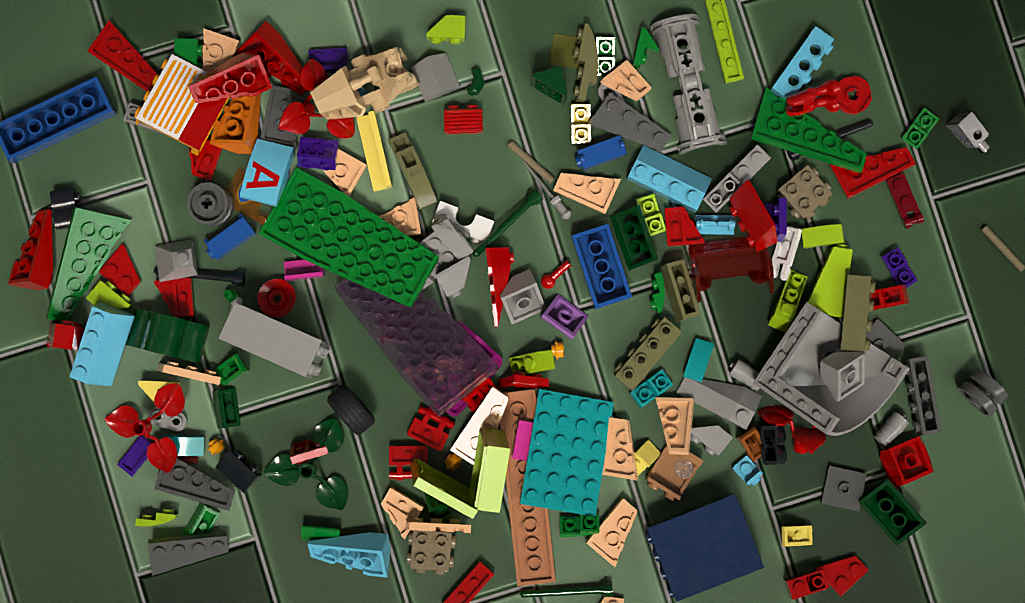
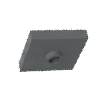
M879 319L872 324V331H868V339L871 340V344L893 358L906 346Z
M828 466L820 503L859 512L861 505L859 500L863 495L867 474Z

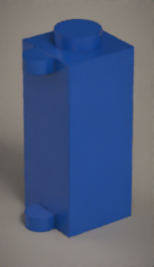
M617 136L578 150L577 156L574 158L578 168L581 167L585 171L624 157L627 152L621 136Z
M241 213L238 215L240 218L238 221L210 241L207 238L204 239L208 247L206 251L212 259L216 258L220 261L256 235Z

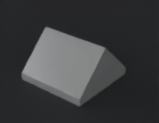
M446 53L427 56L411 67L413 74L417 76L420 83L419 88L425 103L460 89Z

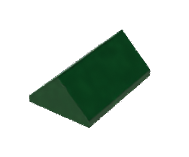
M561 66L536 72L532 75L531 87L561 105H565L567 89Z
M640 205L610 217L629 271L658 260Z
M889 479L877 483L859 500L861 506L896 546L927 524Z

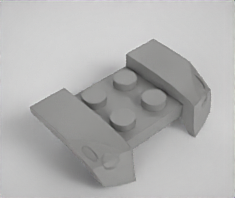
M447 214L435 216L431 225L434 231L418 242L439 256V260L422 290L434 282L435 275L463 260L474 251L472 246L453 225Z

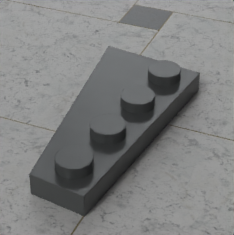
M610 92L588 122L589 125L659 151L663 150L672 137L668 132Z
M179 459L176 460L170 472L159 471L154 487L157 491L230 511L235 491Z
M227 532L148 539L152 576L228 552Z

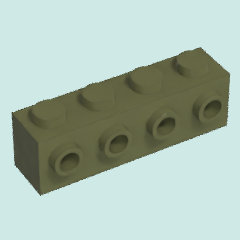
M847 276L841 352H863L866 355V351H870L871 340L868 339V331H872V320H869L870 312L874 310V301H871V294L875 293L876 282H873L871 276Z
M665 317L662 320L658 318L651 326L653 331L649 335L645 333L639 340L641 345L637 350L633 348L627 355L629 359L626 363L623 364L621 362L614 370L616 372L614 377L631 391L636 388L682 333Z

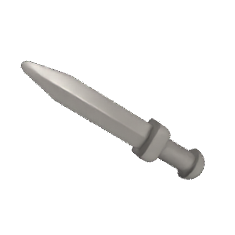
M523 161L533 177L552 199L550 204L558 209L563 219H569L571 217V210L568 211L562 204L559 195L554 197L537 174Z

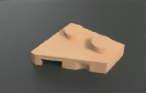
M392 486L381 503L383 509L389 514L391 521L397 526L401 533L400 535L404 539L410 531L406 529V521L418 518L424 508L422 504Z

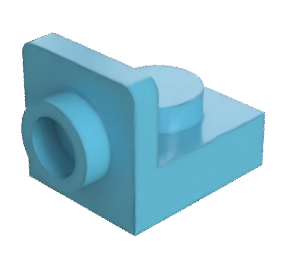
M747 455L731 467L748 486L750 484L754 486L762 479L760 476L763 472L756 467Z

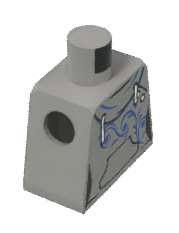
M972 112L959 113L946 125L966 148H976L980 154L990 148L985 141L989 133Z

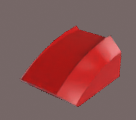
M920 436L880 452V460L887 477L895 487L903 486L934 472L932 461Z

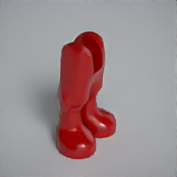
M832 78L824 81L819 86L809 87L786 97V103L788 104L786 114L788 116H799L812 112L818 107H824L831 113L837 112L839 110V103L835 96L840 94L838 82Z

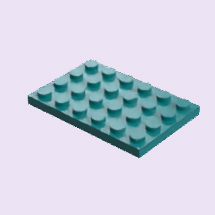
M538 389L519 504L596 516L606 455L609 417L612 418L614 402Z

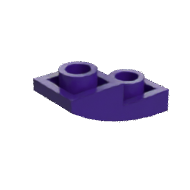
M898 247L881 257L897 286L906 285V288L918 281Z

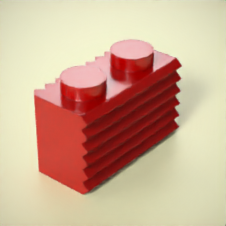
M468 105L467 109H459V106H448V109H444L445 135L482 134V108H478V105Z

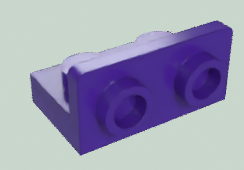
M347 48L308 50L309 59L319 62L327 73L334 74L344 66L348 69Z
M300 137L297 152L298 166L306 169L336 170L339 141Z
M779 198L775 204H764L775 223L777 242H782L787 235V198Z

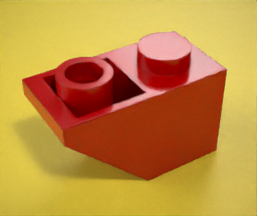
M824 569L784 579L789 598L792 600L830 588Z

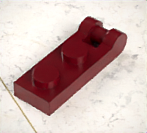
M902 173L885 180L904 228L908 229L913 224L924 223L923 215L917 206L905 174ZM912 211L914 216L908 218L906 213Z

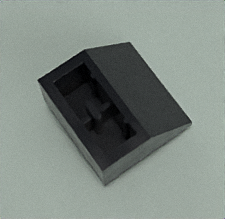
M239 449L228 450L216 465V468L238 489L246 493L261 478L262 475L259 473L261 470L254 463H248L245 460L247 457Z

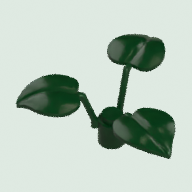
M329 419L319 424L313 431L312 441L318 442L320 447L326 445L328 452L339 450L343 445L344 435L336 419ZM281 454L274 458L263 471L271 481L283 486H291L298 482L299 474L304 479L312 477L322 481L323 484H320L316 490L317 500L327 508L341 511L346 506L348 490L345 482L338 476H331L327 481L317 476L318 468L315 461L318 457L297 468V463L292 464L289 454Z

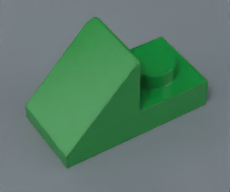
M643 27L640 31L632 65L636 69H640L641 64L645 65L647 53H644V51L659 54L660 52L646 28Z

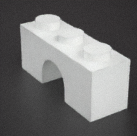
M440 201L435 216L447 214L453 224H457L470 233L468 238H471L472 243L480 245L490 235L494 225L493 220L476 214L474 221L470 225H460L456 220L458 207Z

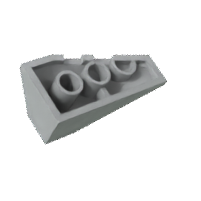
M685 377L676 392L684 398H693L695 404L743 430L747 429L762 397L744 386L705 379L700 383Z

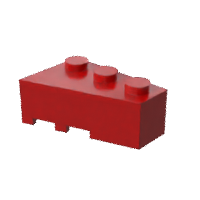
M62 321V324H50L46 347L78 351L85 328H82V324L70 321Z

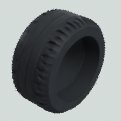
M347 385L339 386L327 397V402L354 434H363L375 423L372 413Z

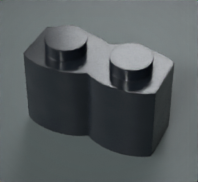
M74 188L50 191L55 229H68L74 206L78 207V203H81L80 193L76 192Z
M762 426L760 439L763 444L761 451L763 464H785L787 451L784 446L786 441L784 427Z

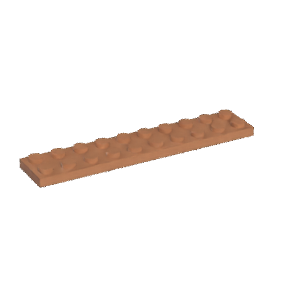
M535 389L507 392L505 394L509 396L500 421V429L505 430L510 446L506 486L517 586L556 582L548 509L519 504L526 461L512 459L518 420L533 422L536 404Z

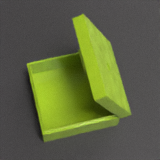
M486 427L479 429L470 488L416 457L410 465L413 486L472 519L478 510L500 513L510 454V446L505 430Z

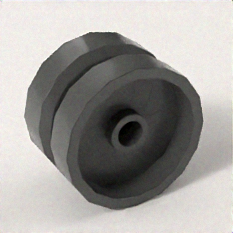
M210 182L195 186L187 199V210L190 216L196 222L212 227L221 226L226 223L233 215L235 208L231 193L226 188Z
M977 368L969 376L971 382L964 381L959 386L958 391L979 412L991 417L997 410L995 403L1003 404L1009 396L998 382Z

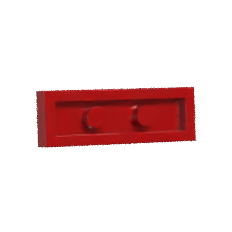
M480 561L443 603H470L494 576V573Z

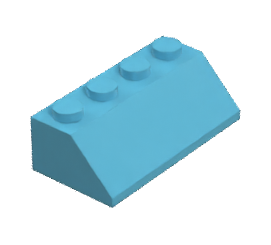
M643 145L627 177V180L694 213L697 211L712 179Z
M101 302L92 306L69 377L86 384L112 386L135 315Z

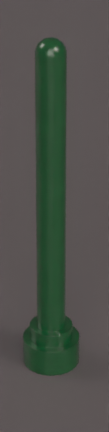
M532 189L527 194L526 201L473 251V256L479 257L528 208L538 205L543 200L541 194Z
M604 582V584H600L601 586L522 590L520 596L522 598L601 594V596L606 598L613 597L612 582Z

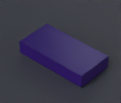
M141 435L117 465L133 477L148 459L146 454L147 448L152 442L144 435Z

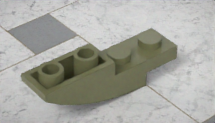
M587 23L578 29L576 39H579L578 46H575L573 52L575 64L582 65L578 67L577 78H579V82L573 90V96H576L575 102L583 103L586 100L588 86L593 87L597 83L598 75L596 42L590 25Z
M406 132L388 139V143L404 174L406 183L419 210L437 203L427 175Z

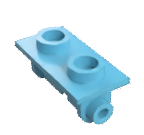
M696 215V228L700 234L734 235L735 220L730 215Z

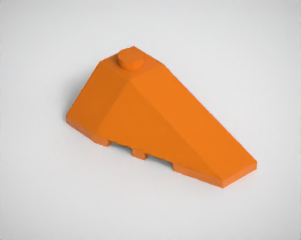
M261 93L256 96L234 98L229 106L226 105L223 110L225 113L220 121L217 120L214 125L210 141L212 145L236 154H252L258 138Z

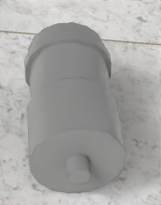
M738 359L735 364H730L729 367L732 368L729 373L730 376L745 383L752 390L758 391L760 389L753 384L759 374L758 371L751 368L750 365L741 359Z
M894 411L885 421V424L875 432L874 438L887 448L898 434L900 435L909 425L905 419L906 416L903 413L900 415Z

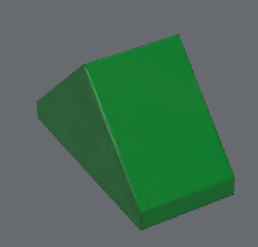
M240 354L233 355L214 369L218 377H221L220 381L223 386L250 371Z

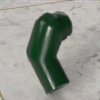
M480 68L471 70L474 81L467 88V93L470 96L478 95L485 85Z

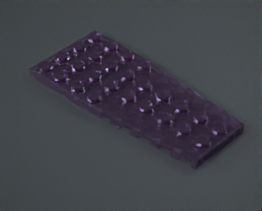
M346 278L335 286L336 292L401 377L438 417L499 369V366L462 326L444 310L438 308L431 298L428 299L422 293V290L413 306L408 307Z

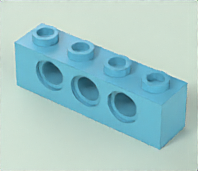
M815 26L771 88V92L785 100L786 97L800 92L801 86H806L811 80L812 76H810L812 70L817 71L823 63L820 60L824 54L828 55L834 46L831 43L834 39ZM810 47H816L819 54H811ZM799 63H806L808 65V70H801L799 67ZM788 78H795L797 85L791 86Z

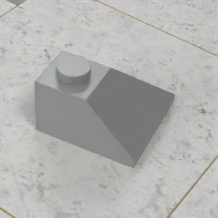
M193 239L155 246L160 282L198 275Z
M469 256L435 275L447 298L452 297L454 299L463 294L461 290L465 288L471 266Z
M530 269L513 276L500 295L511 324L546 310L538 285Z
M835 352L820 361L821 378L836 401L839 402L865 384V353Z

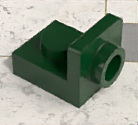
M424 492L431 518L440 519L450 514L447 504Z

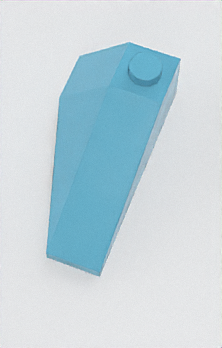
M368 532L308 541V548L312 558L331 564L338 562L346 565L345 568L352 570V567L363 570L362 574L368 576L388 577L391 548L388 534Z

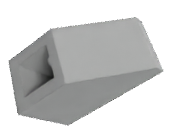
M718 425L691 429V440L696 444L701 442L705 446L703 449L711 456L714 454L719 456L733 438Z

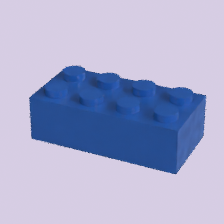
M609 224L572 235L571 240L594 310L631 299L632 295Z

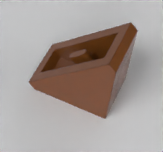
M750 427L736 437L752 462L761 457L763 444L755 427Z

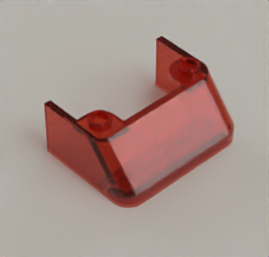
M746 237L704 242L705 244L691 245L688 248L692 284L697 302H701V291H705L712 286V280L748 275L750 280L756 284L767 282L770 293H774V268L768 250L765 248L756 252L754 247L748 245Z

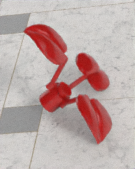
M309 59L300 71V83L308 91H313L328 79L324 67L314 59ZM311 94L303 100V103L292 102L285 108L279 123L280 130L293 134H303L309 130L311 123L309 117H323L320 113H314L315 108L309 102L312 98ZM353 117L329 119L327 121V129L333 136L341 139H348L354 136Z
M177 383L168 384L156 393L154 405L161 410L151 417L138 420L139 414L136 409L125 405L117 408L104 419L108 426L122 437L130 438L135 435H145L146 438L153 439L155 442L151 443L147 448V458L154 467L165 473L170 472L176 463L177 447L169 437H164L159 441L157 437L150 434L152 430L151 420L160 416L163 412L167 416L173 417L183 411L185 397L181 385Z
M767 406L758 412L771 425L784 426L787 423L790 424L792 438L794 439L793 450L797 453L805 454L810 452L813 454L826 441L825 433L816 429L814 425L810 429L808 427L794 428V423L791 419L794 413L784 406Z

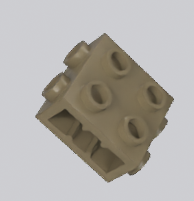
M808 165L776 191L778 199L787 198V205L790 207L791 215L795 219L799 218L800 220L811 218L816 213L814 209L819 205L824 207L831 201L829 197L832 195V189L825 181L822 182L818 177L819 173L814 167L810 168Z
M413 530V533H409V544L412 545V551L408 552L407 564H410V569H414L415 573H426V570H434L433 574L445 575V571L449 572L450 567L454 566V556H451V548H455L456 536H452V532Z

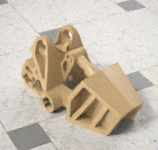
M397 46L368 56L364 54L351 61L354 69L348 71L346 66L339 69L310 92L320 114L328 120L362 117L366 107L370 105L375 114L390 107L389 103L395 97L420 85L417 76L413 73L411 74L402 65L408 59L405 51ZM370 81L373 85L380 87V89L364 96H360L357 91L362 85Z

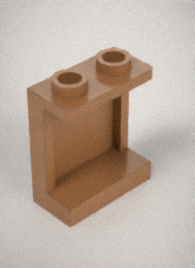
M666 445L645 480L649 482L647 485L657 491L660 488L665 492L664 496L672 501L675 498L680 500L682 493L698 467L703 463V460L690 452L689 455L669 454Z

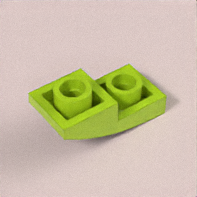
M654 193L636 198V204L640 205L650 236L666 231Z
M842 224L801 229L805 249L845 243Z
M162 509V512H157L156 519H153V515L142 514V518H136L135 526L143 527L164 524L177 519L179 514H174V510Z

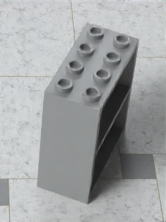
M236 302L218 338L311 379L314 376L318 377L322 366H320L322 358L326 359L330 348H327L328 343Z

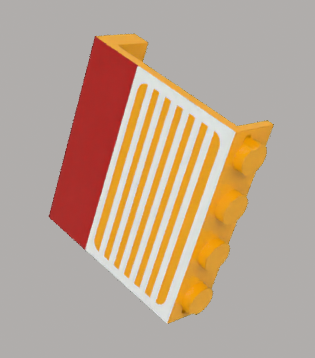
M172 54L169 60H164L161 69H163L162 73L155 76L152 85H154L153 89L146 92L143 99L145 101L143 107L139 106L134 115L136 117V125L142 122L191 147V153L198 156L229 98L195 103L188 85L208 72Z

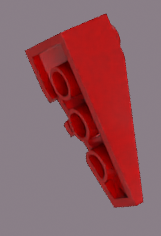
M265 21L236 53L241 54L253 48L259 54L267 76H274L281 80L284 86L302 95L307 91L300 83L302 66L282 36Z

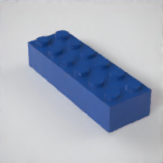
M94 77L0 122V145L7 160L14 164L117 115L102 81L98 77Z

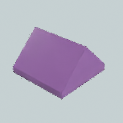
M558 294L543 313L541 319L572 340L589 316Z

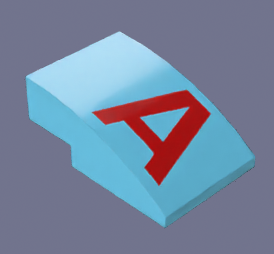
M257 139L246 169L240 198L277 207L289 178V169L295 157L294 148Z

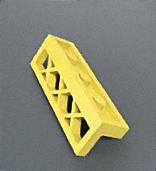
M374 111L368 112L369 115L356 117L373 191L376 192L393 187Z

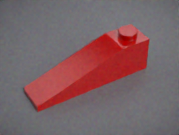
M252 48L234 56L190 83L188 88L194 102L202 103L218 101L224 98L234 99L240 96H256L271 89L272 86L259 54Z
M46 209L37 211L28 231L30 237L25 245L22 244L21 246L22 255L19 261L15 260L12 266L8 285L32 290L49 288L53 273L52 211Z
M509 247L486 248L495 327L499 326L503 307L500 295L508 284L511 263H514L513 252H509Z

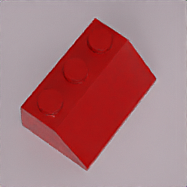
M747 180L730 198L731 206L728 208L732 217H737L740 231H745L748 245L754 247L756 252H759L777 243L776 226L751 182Z

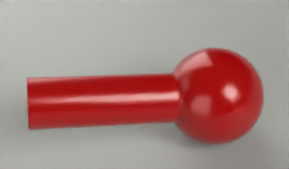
M566 260L553 273L542 276V287L545 289L553 288L556 284V279L572 266L571 263Z

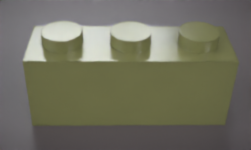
M684 259L667 263L660 267L676 323L700 315L701 313Z

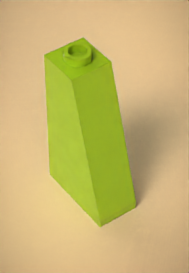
M836 244V247L830 249L806 301L829 317L837 319L843 318L847 276L850 273L853 249H848V246L843 244Z

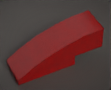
M906 285L875 290V293L871 294V301H874V310L909 304Z

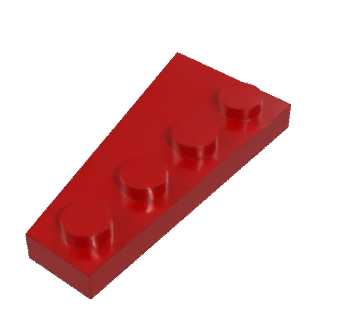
M109 20L88 49V52L146 92L148 90L151 91L154 87L152 82L157 73Z
M905 147L878 155L866 156L861 173L832 164L829 167L846 198L849 199L915 166L916 163L908 148Z

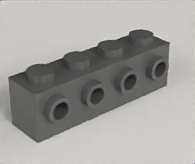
M929 357L906 359L903 365L910 368L906 374L909 382L906 383L908 394H911L912 399L910 410L915 416V421H913L914 431L918 433V436L941 433Z

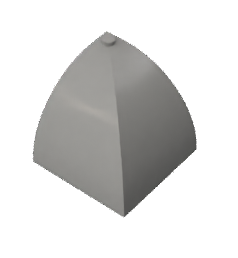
M806 302L753 384L825 434L830 436L843 435L870 419L894 393L910 368L871 344L870 351H866L865 384L839 402L836 401L821 378L820 361L832 353L841 352L843 325Z

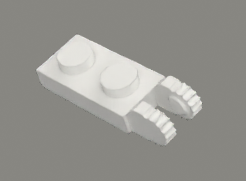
M787 226V235L782 242H777L772 258L771 278H777L781 264L783 265L780 276L781 280L786 281L791 271L790 266L792 267L801 237V229Z

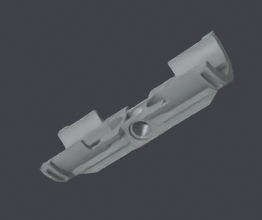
M697 14L674 16L650 25L651 34L656 35L660 57L665 59L669 78L678 76L682 94L673 97L678 116L675 119L680 140V145L677 146L679 155L697 148L727 144L725 135H721L710 89L703 90L699 72L705 71L696 27V25L700 24ZM679 39L687 41L688 45L685 49L678 48L677 41ZM687 51L690 52L686 54L687 60H691L689 67H686L685 64H681V62L684 61L683 54L679 56V53H686ZM692 95H695L696 98H700V100H698L697 106L698 108L702 106V109H696L692 112L691 109L695 108L694 102H690ZM696 113L703 114L704 122L696 123L694 115Z

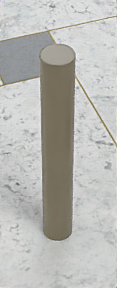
M510 142L508 147L549 184L554 181L555 178L515 142Z
M987 225L981 229L1020 272L1025 269V265Z

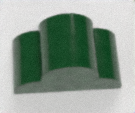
M135 308L133 314L135 318L126 342L127 346L201 364L210 326Z

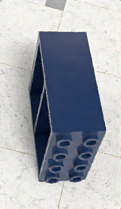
M734 492L647 525L648 530L645 531L649 544H654L655 548L652 549L656 562H661L662 567H659L663 580H668L667 590L671 599L675 597L676 602L764 568Z

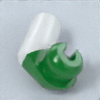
M227 289L224 292L225 299L232 305L231 309L235 302L242 305V298L237 291Z

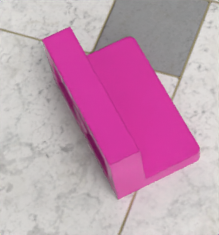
M306 260L284 262L285 281L325 277L323 268Z
M518 420L512 459L526 461L532 422Z

